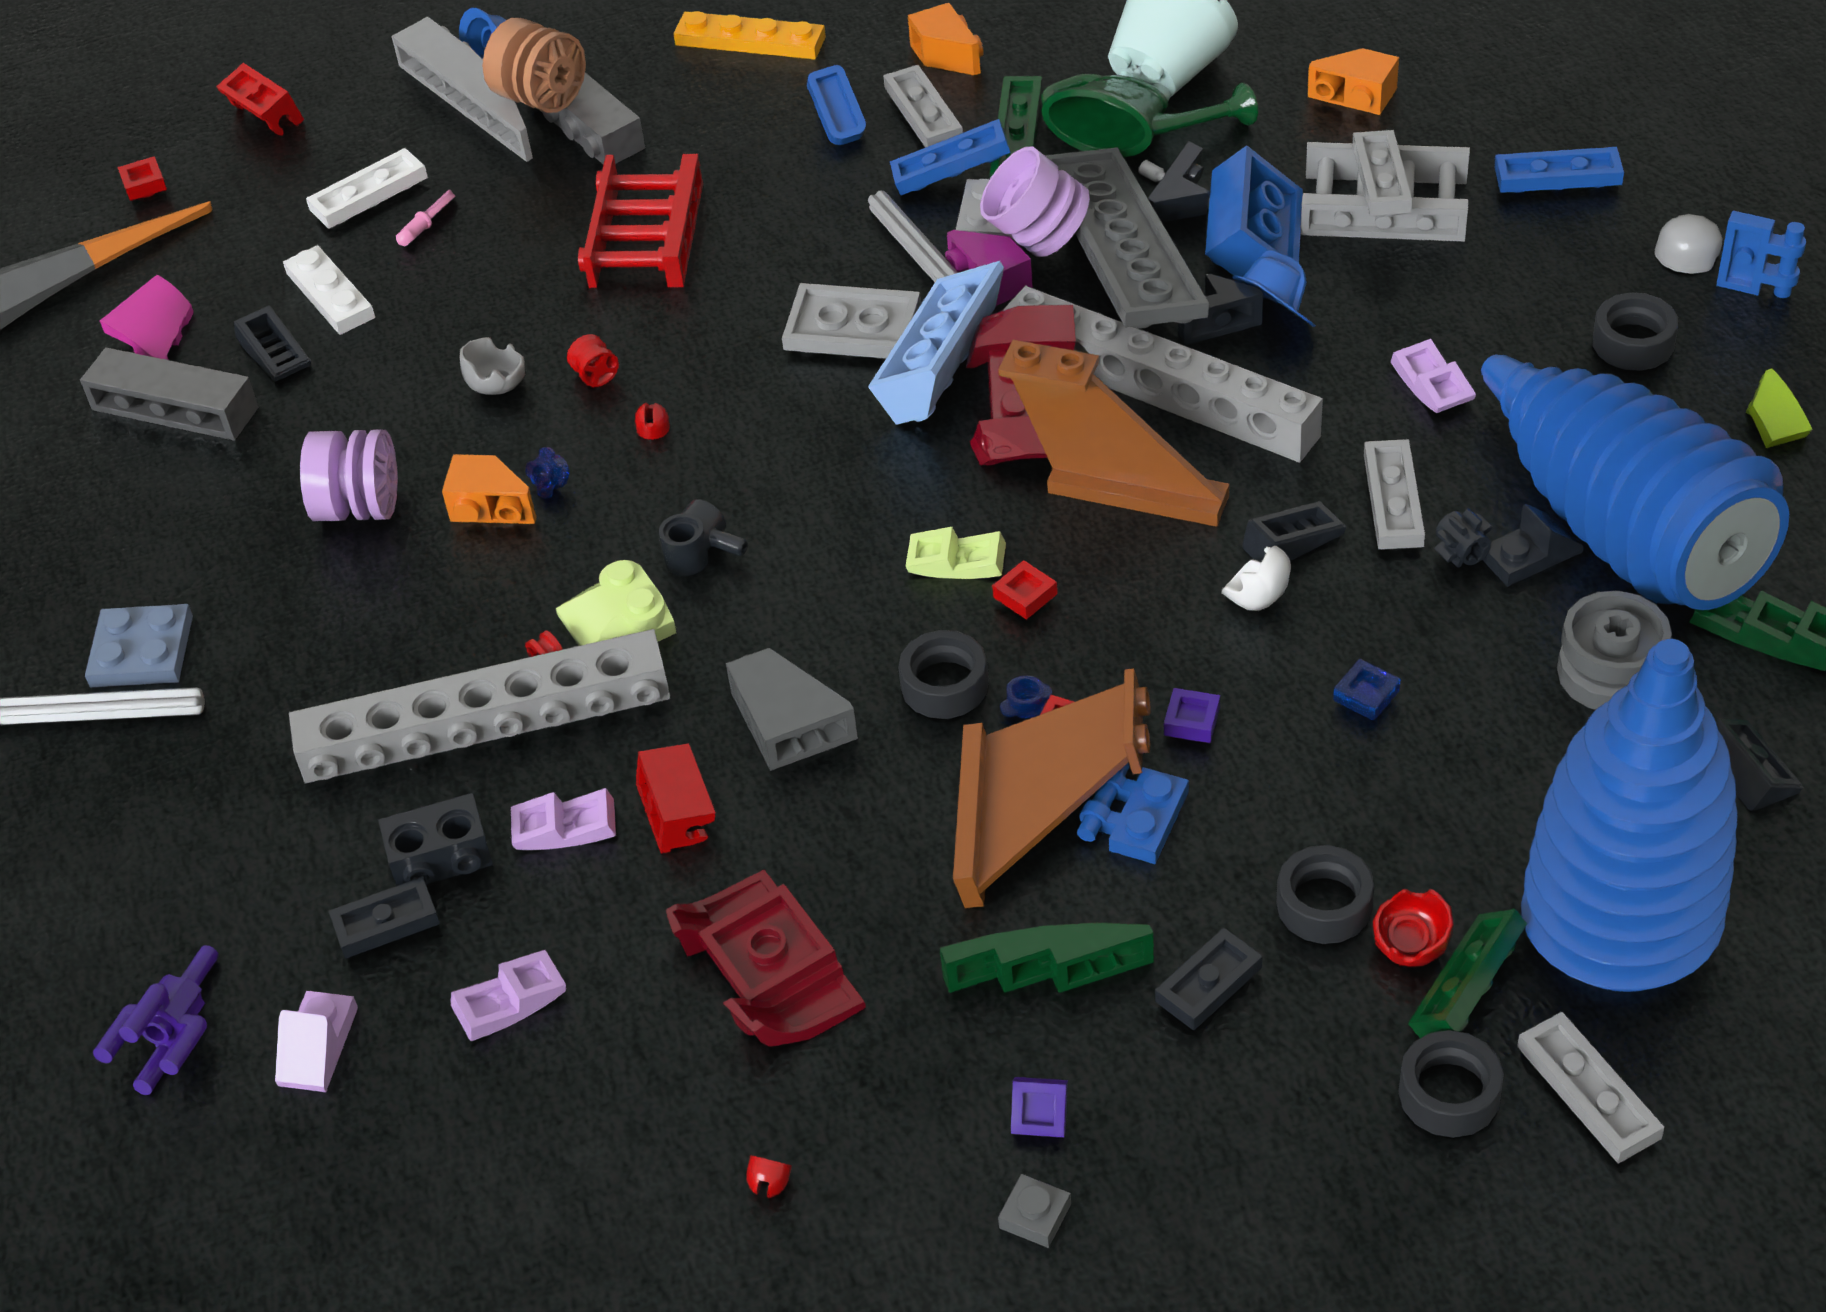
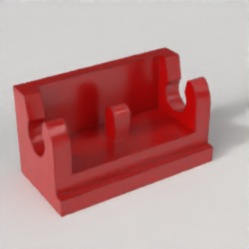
M242 63L216 86L219 92L224 94L232 105L238 109L245 108L263 121L265 120L270 130L282 136L284 134L283 129L279 126V120L283 115H287V119L296 126L304 120L288 91L245 63Z
M689 743L639 751L636 786L660 853H668L673 848L690 846L705 841L708 838L705 829L687 831L690 827L696 825L703 826L715 821V810Z

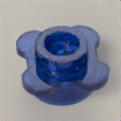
M550 447L541 448L539 456L534 461H529L526 464V475L537 486V494L541 498H550L553 494V489L562 488L568 481L569 468L565 459L555 454L554 450Z
M1028 675L1016 677L1007 684V699L1000 704L1001 713L1006 717L1016 715L1024 719L1039 716L1046 701L1052 695V689L1036 677Z

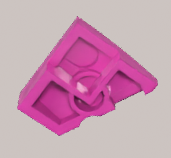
M156 275L102 318L100 323L104 333L132 346L135 354L168 360L167 354L171 345L179 344L182 338L181 330L189 323L194 311L189 301L178 289L164 278Z

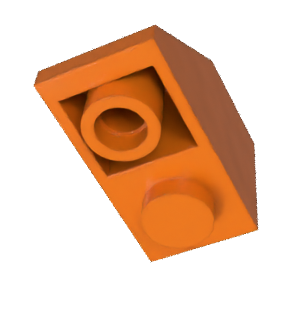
M950 3L908 15L910 46L924 66L969 75L981 73L980 57L984 54L982 42L978 35L971 33L964 16L958 15Z
M1362 48L1312 61L1309 65L1308 97L1380 115L1397 90L1399 57Z
M495 455L452 456L442 490L450 522L535 524L536 514L529 487Z

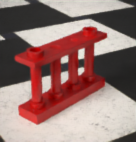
M683 154L680 170H674L673 174L617 175L614 155H606L603 170L597 171L596 174L597 196L585 247L579 248L578 253L579 269L581 272H586L589 288H597L601 267H658L659 271H665L668 287H684L703 188L698 154ZM618 190H674L675 195H669L668 199L616 200ZM669 215L670 218L669 221H664L663 225H611L613 216ZM607 241H664L665 244L664 247H659L658 251H605Z

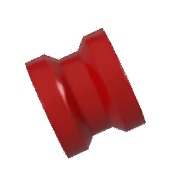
M593 334L584 335L574 341L567 352L568 364L575 372L579 373V377L588 386H602L608 383L618 371V358L610 349H607L606 344L599 336Z

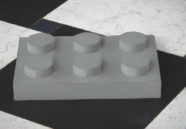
M800 283L782 336L783 349L788 351L886 359L921 305L920 292Z

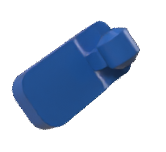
M833 65L810 73L807 80V89L812 96L829 141L835 145H844L859 140L864 134L866 121L844 69L839 65Z

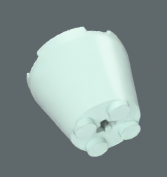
M1127 0L1109 51L1108 59L1110 65L1117 75L1134 77L1156 87L1163 93L1168 102L1171 96L1227 49L1238 30L1237 18L1227 0Z

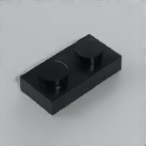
M423 877L329 911L345 959L440 924Z
M1223 928L1155 989V1002L1192 1030H1195L1262 968L1263 956Z

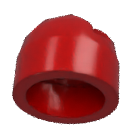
M645 403L635 413L636 430L642 438L658 439L668 433L670 429L669 417L665 408L660 404L648 405V403ZM653 419V423H647L648 420Z
M750 1155L746 1175L749 1188L754 1194L758 1195L762 1181L769 1182L767 1197L771 1198L779 1195L787 1185L792 1165Z

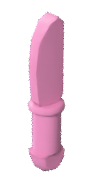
M448 190L425 212H417L415 217L396 235L398 244L406 246L425 229L432 226L431 219L456 197L453 192Z

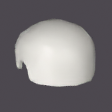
M1277 546L1264 549L1266 555L1262 562L1252 559L1246 563L1222 589V594L1247 610L1259 611L1275 602L1283 595L1288 586L1291 570L1290 559Z

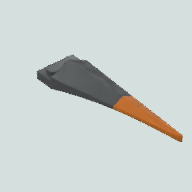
M211 201L0 268V330L42 301L100 266L164 233L212 211Z

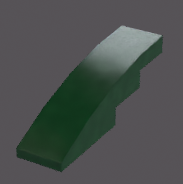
M1760 591L1755 602L1741 595L1730 603L1715 609L1695 610L1689 622L1736 644L1785 661L1826 671V607L1813 601L1810 602L1804 612Z
M1080 923L1047 925L990 934L941 947L942 974L949 993L994 978H998L1004 993L1052 978L1058 992L1061 993L1153 963V931L1150 925Z

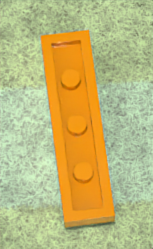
M700 11L684 12L673 33L675 45L807 59H816L826 38L824 25L810 24L808 22L778 21L771 18L757 19L739 17L737 15L706 14Z

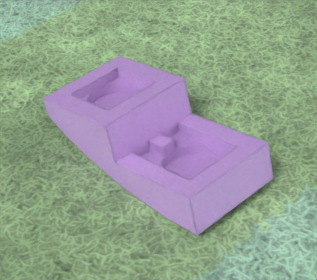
M1431 339L1393 352L1391 364L1411 391L1434 412L1438 413L1475 399L1476 393L1456 362L1447 364Z
M604 788L563 803L553 792L512 806V845L517 850H546L584 845L616 836L614 798Z
M546 950L499 964L498 978L451 992V1007L470 1041L502 1030L540 1010L566 991V984Z

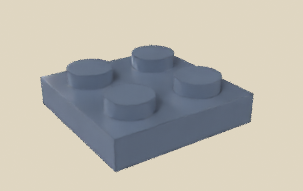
M189 605L101 609L85 673L90 688L179 682L193 617Z

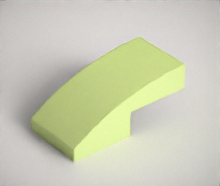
M953 527L914 533L910 536L906 568L909 573L936 578L977 579L1002 576L1006 542L1000 531L959 539Z

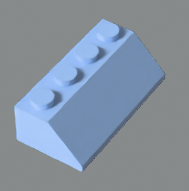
M1000 261L937 279L869 384L868 388L896 425L913 420L916 422L923 421L935 411V404L939 397L951 385L953 381L952 376L969 355V349L977 326L983 317L991 315L995 309L1004 266Z

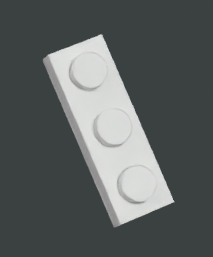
M404 148L307 197L306 200L309 210L329 229L370 207L378 205L391 196L411 188L428 177L425 165Z
M318 245L301 251L296 256L283 261L287 275L339 335L375 318L372 305Z

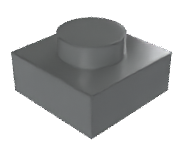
M1021 1174L998 1217L999 1228L1049 1248L1071 1206V1193Z

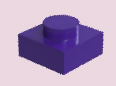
M1173 688L1164 720V736L1211 743L1220 710V695Z
M1015 1077L1012 1090L1011 1134L1064 1137L1066 1133L1068 1080Z

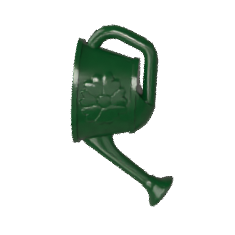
M1080 74L1046 87L1041 94L1043 120L1058 138L1081 151L1118 147L1123 158L1145 151L1151 144L1154 135H1160L1226 116L1236 117L1241 123L1249 126L1254 124L1258 117L1256 96L1252 88L1245 83L1238 84L1233 91L1232 97L1222 104L1177 114H1163L1168 107V102L1163 93L1156 87L1140 79L1122 75Z

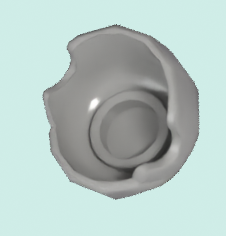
M1693 214L1679 215L1676 218L1670 219L1662 227L1655 248V256L1662 265L1676 272L1689 274L1707 272L1711 270L1717 256L1720 255L1723 238L1718 226L1706 217Z
M483 337L469 341L460 349L459 358L462 376L468 386L474 391L487 395L503 394L513 390L525 376L524 357L515 351L512 344H508L506 349L501 350L493 344L491 338Z

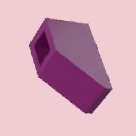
M952 230L947 233L948 251L945 253V258L958 273L997 261L1002 263L1004 270L996 306L1015 298L1025 286L1032 288L1031 258L1011 237Z

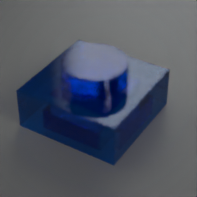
M1359 659L1335 686L1333 700L1374 721L1399 692L1400 678Z

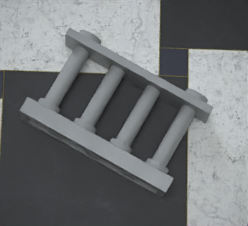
M1307 142L1306 179H1317L1316 194L1303 193L1301 235L1465 242L1468 199H1455V184H1467L1470 147L1398 145L1412 196V211L1407 214L1384 217L1380 215L1370 216L1352 143ZM1333 180H1357V194H1332ZM1414 182L1439 183L1438 198L1414 197Z

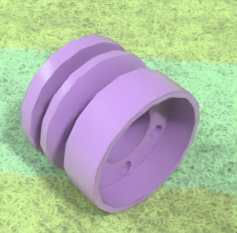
M1024 147L1010 155L991 176L983 191L980 211L987 221L1003 233L1011 234L1012 238L1019 245L1024 246L1034 256L1046 257L1066 244L1081 225L1090 201L1089 190L1066 171H1058V166L1036 148Z
M354 430L348 442L342 431L309 432L306 435L301 450L300 480L303 502L307 514L312 521L346 520L350 509L357 520H369L370 516L374 520L391 518L397 499L398 473L394 446L387 430H371L369 434L364 430Z

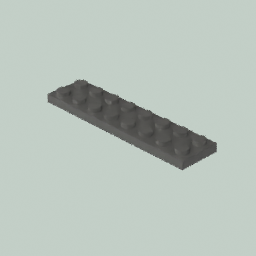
M1118 147L1046 155L1047 158L1058 166V171H1066L1089 190L1090 201L1087 213L1075 235L1125 328H1147L1152 324L1168 322L1188 323L1193 319L1208 318V300Z

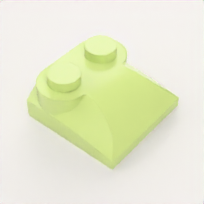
M620 560L607 565L600 573V583L556 608L557 615L578 646L651 629L655 630L657 642L676 634L674 620L661 593L642 567L636 562L629 560Z

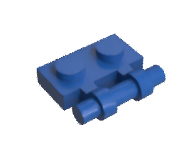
M1732 211L1728 220L1716 286L1759 295L1764 283L1775 286L1774 294L1777 297H1789L1792 287L1796 286L1799 279L1798 258L1805 251L1804 225L1799 222H1791L1787 225L1786 234L1778 235L1773 233L1775 220ZM1768 254L1781 257L1780 263L1776 265L1767 263Z
M1127 763L1096 791L1092 800L1085 803L1079 816L1081 824L1077 830V835L1084 841L1092 842L1095 840L1098 832L1110 834L1109 851L1156 864L1189 793V780L1144 767L1137 781L1130 780L1125 777L1130 767L1129 763ZM1114 799L1126 802L1121 813L1110 810Z

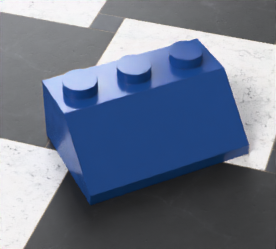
M1246 145L1212 170L1205 254L1214 264L1222 266L1233 276H1244L1253 263L1268 250L1291 257L1299 263L1303 189Z

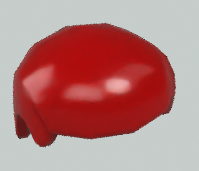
M1402 889L1391 899L1379 906L1373 919L1376 946L1392 962L1403 966H1424L1441 957L1453 935L1454 924L1451 906L1433 889L1428 890L1426 893H1416Z

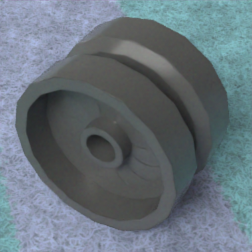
M1604 591L1581 598L1568 610L1563 625L1562 647L1557 666L1560 684L1571 698L1588 708L1596 710L1608 702L1618 690L1629 684L1631 677L1639 672L1648 652L1653 646L1662 640L1671 639L1672 632L1668 618L1656 604L1640 595L1632 593Z

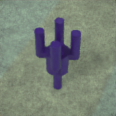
M202 946L181 978L168 974L159 983L152 984L138 1004L126 1005L94 1049L93 1054L95 1058L100 1062L110 1063L125 1041L135 1043L143 1035L148 1041L155 1044L156 1050L133 1082L134 1089L140 1094L149 1095L164 1073L169 1075L177 1074L207 1028L205 1018L198 1015L205 1004L201 997L202 989L199 985L218 959V952L211 946Z

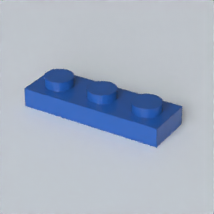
M997 119L890 161L895 185L901 196L911 191H919L927 185L944 178L957 176L963 171L980 164L993 162L1011 152L1002 124Z
M1617 147L1498 154L1495 156L1494 168L1500 193L1622 185L1624 170Z

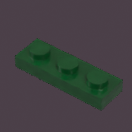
M1516 909L1478 914L1408 1023L1419 1038L1429 1033L1446 1030L1460 1032L1466 1027L1470 1019V1013L1481 996L1492 986L1493 977L1503 961L1514 951L1516 947L1515 942L1527 925Z

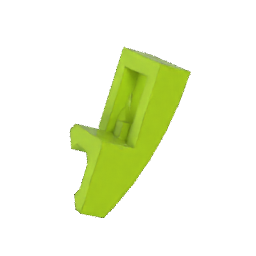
M1773 369L1766 370L1745 412L1752 416L1766 448L1807 437L1812 431V427L1798 401Z

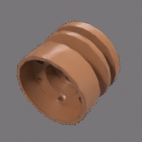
M510 18L501 23L491 34L484 50L482 67L484 80L492 92L512 101L522 102L529 107L537 108L546 113H556L568 107L578 95L584 81L586 61L584 49L579 40L572 35L559 32L553 28H545L541 24L524 18Z

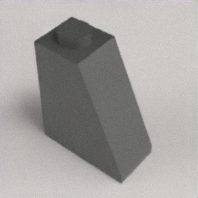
M767 648L726 663L731 694L770 771L858 739L854 708L851 703L772 649Z

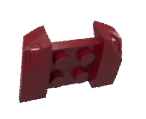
M1073 305L1016 306L983 317L977 326L971 342L966 368H975L988 362L991 419L979 421L974 437L970 440L971 447L980 465H994L1018 459L1048 458L1012 379L999 376V367L1012 340L1074 351L1076 336Z
M765 870L703 900L689 904H675L666 909L672 932L679 938L686 955L691 956L706 950L740 998H730L723 1002L730 1010L736 1025L746 1034L756 1035L760 1042L772 1047L809 1040L866 1008L865 1001L844 975L833 947L785 884L777 887Z

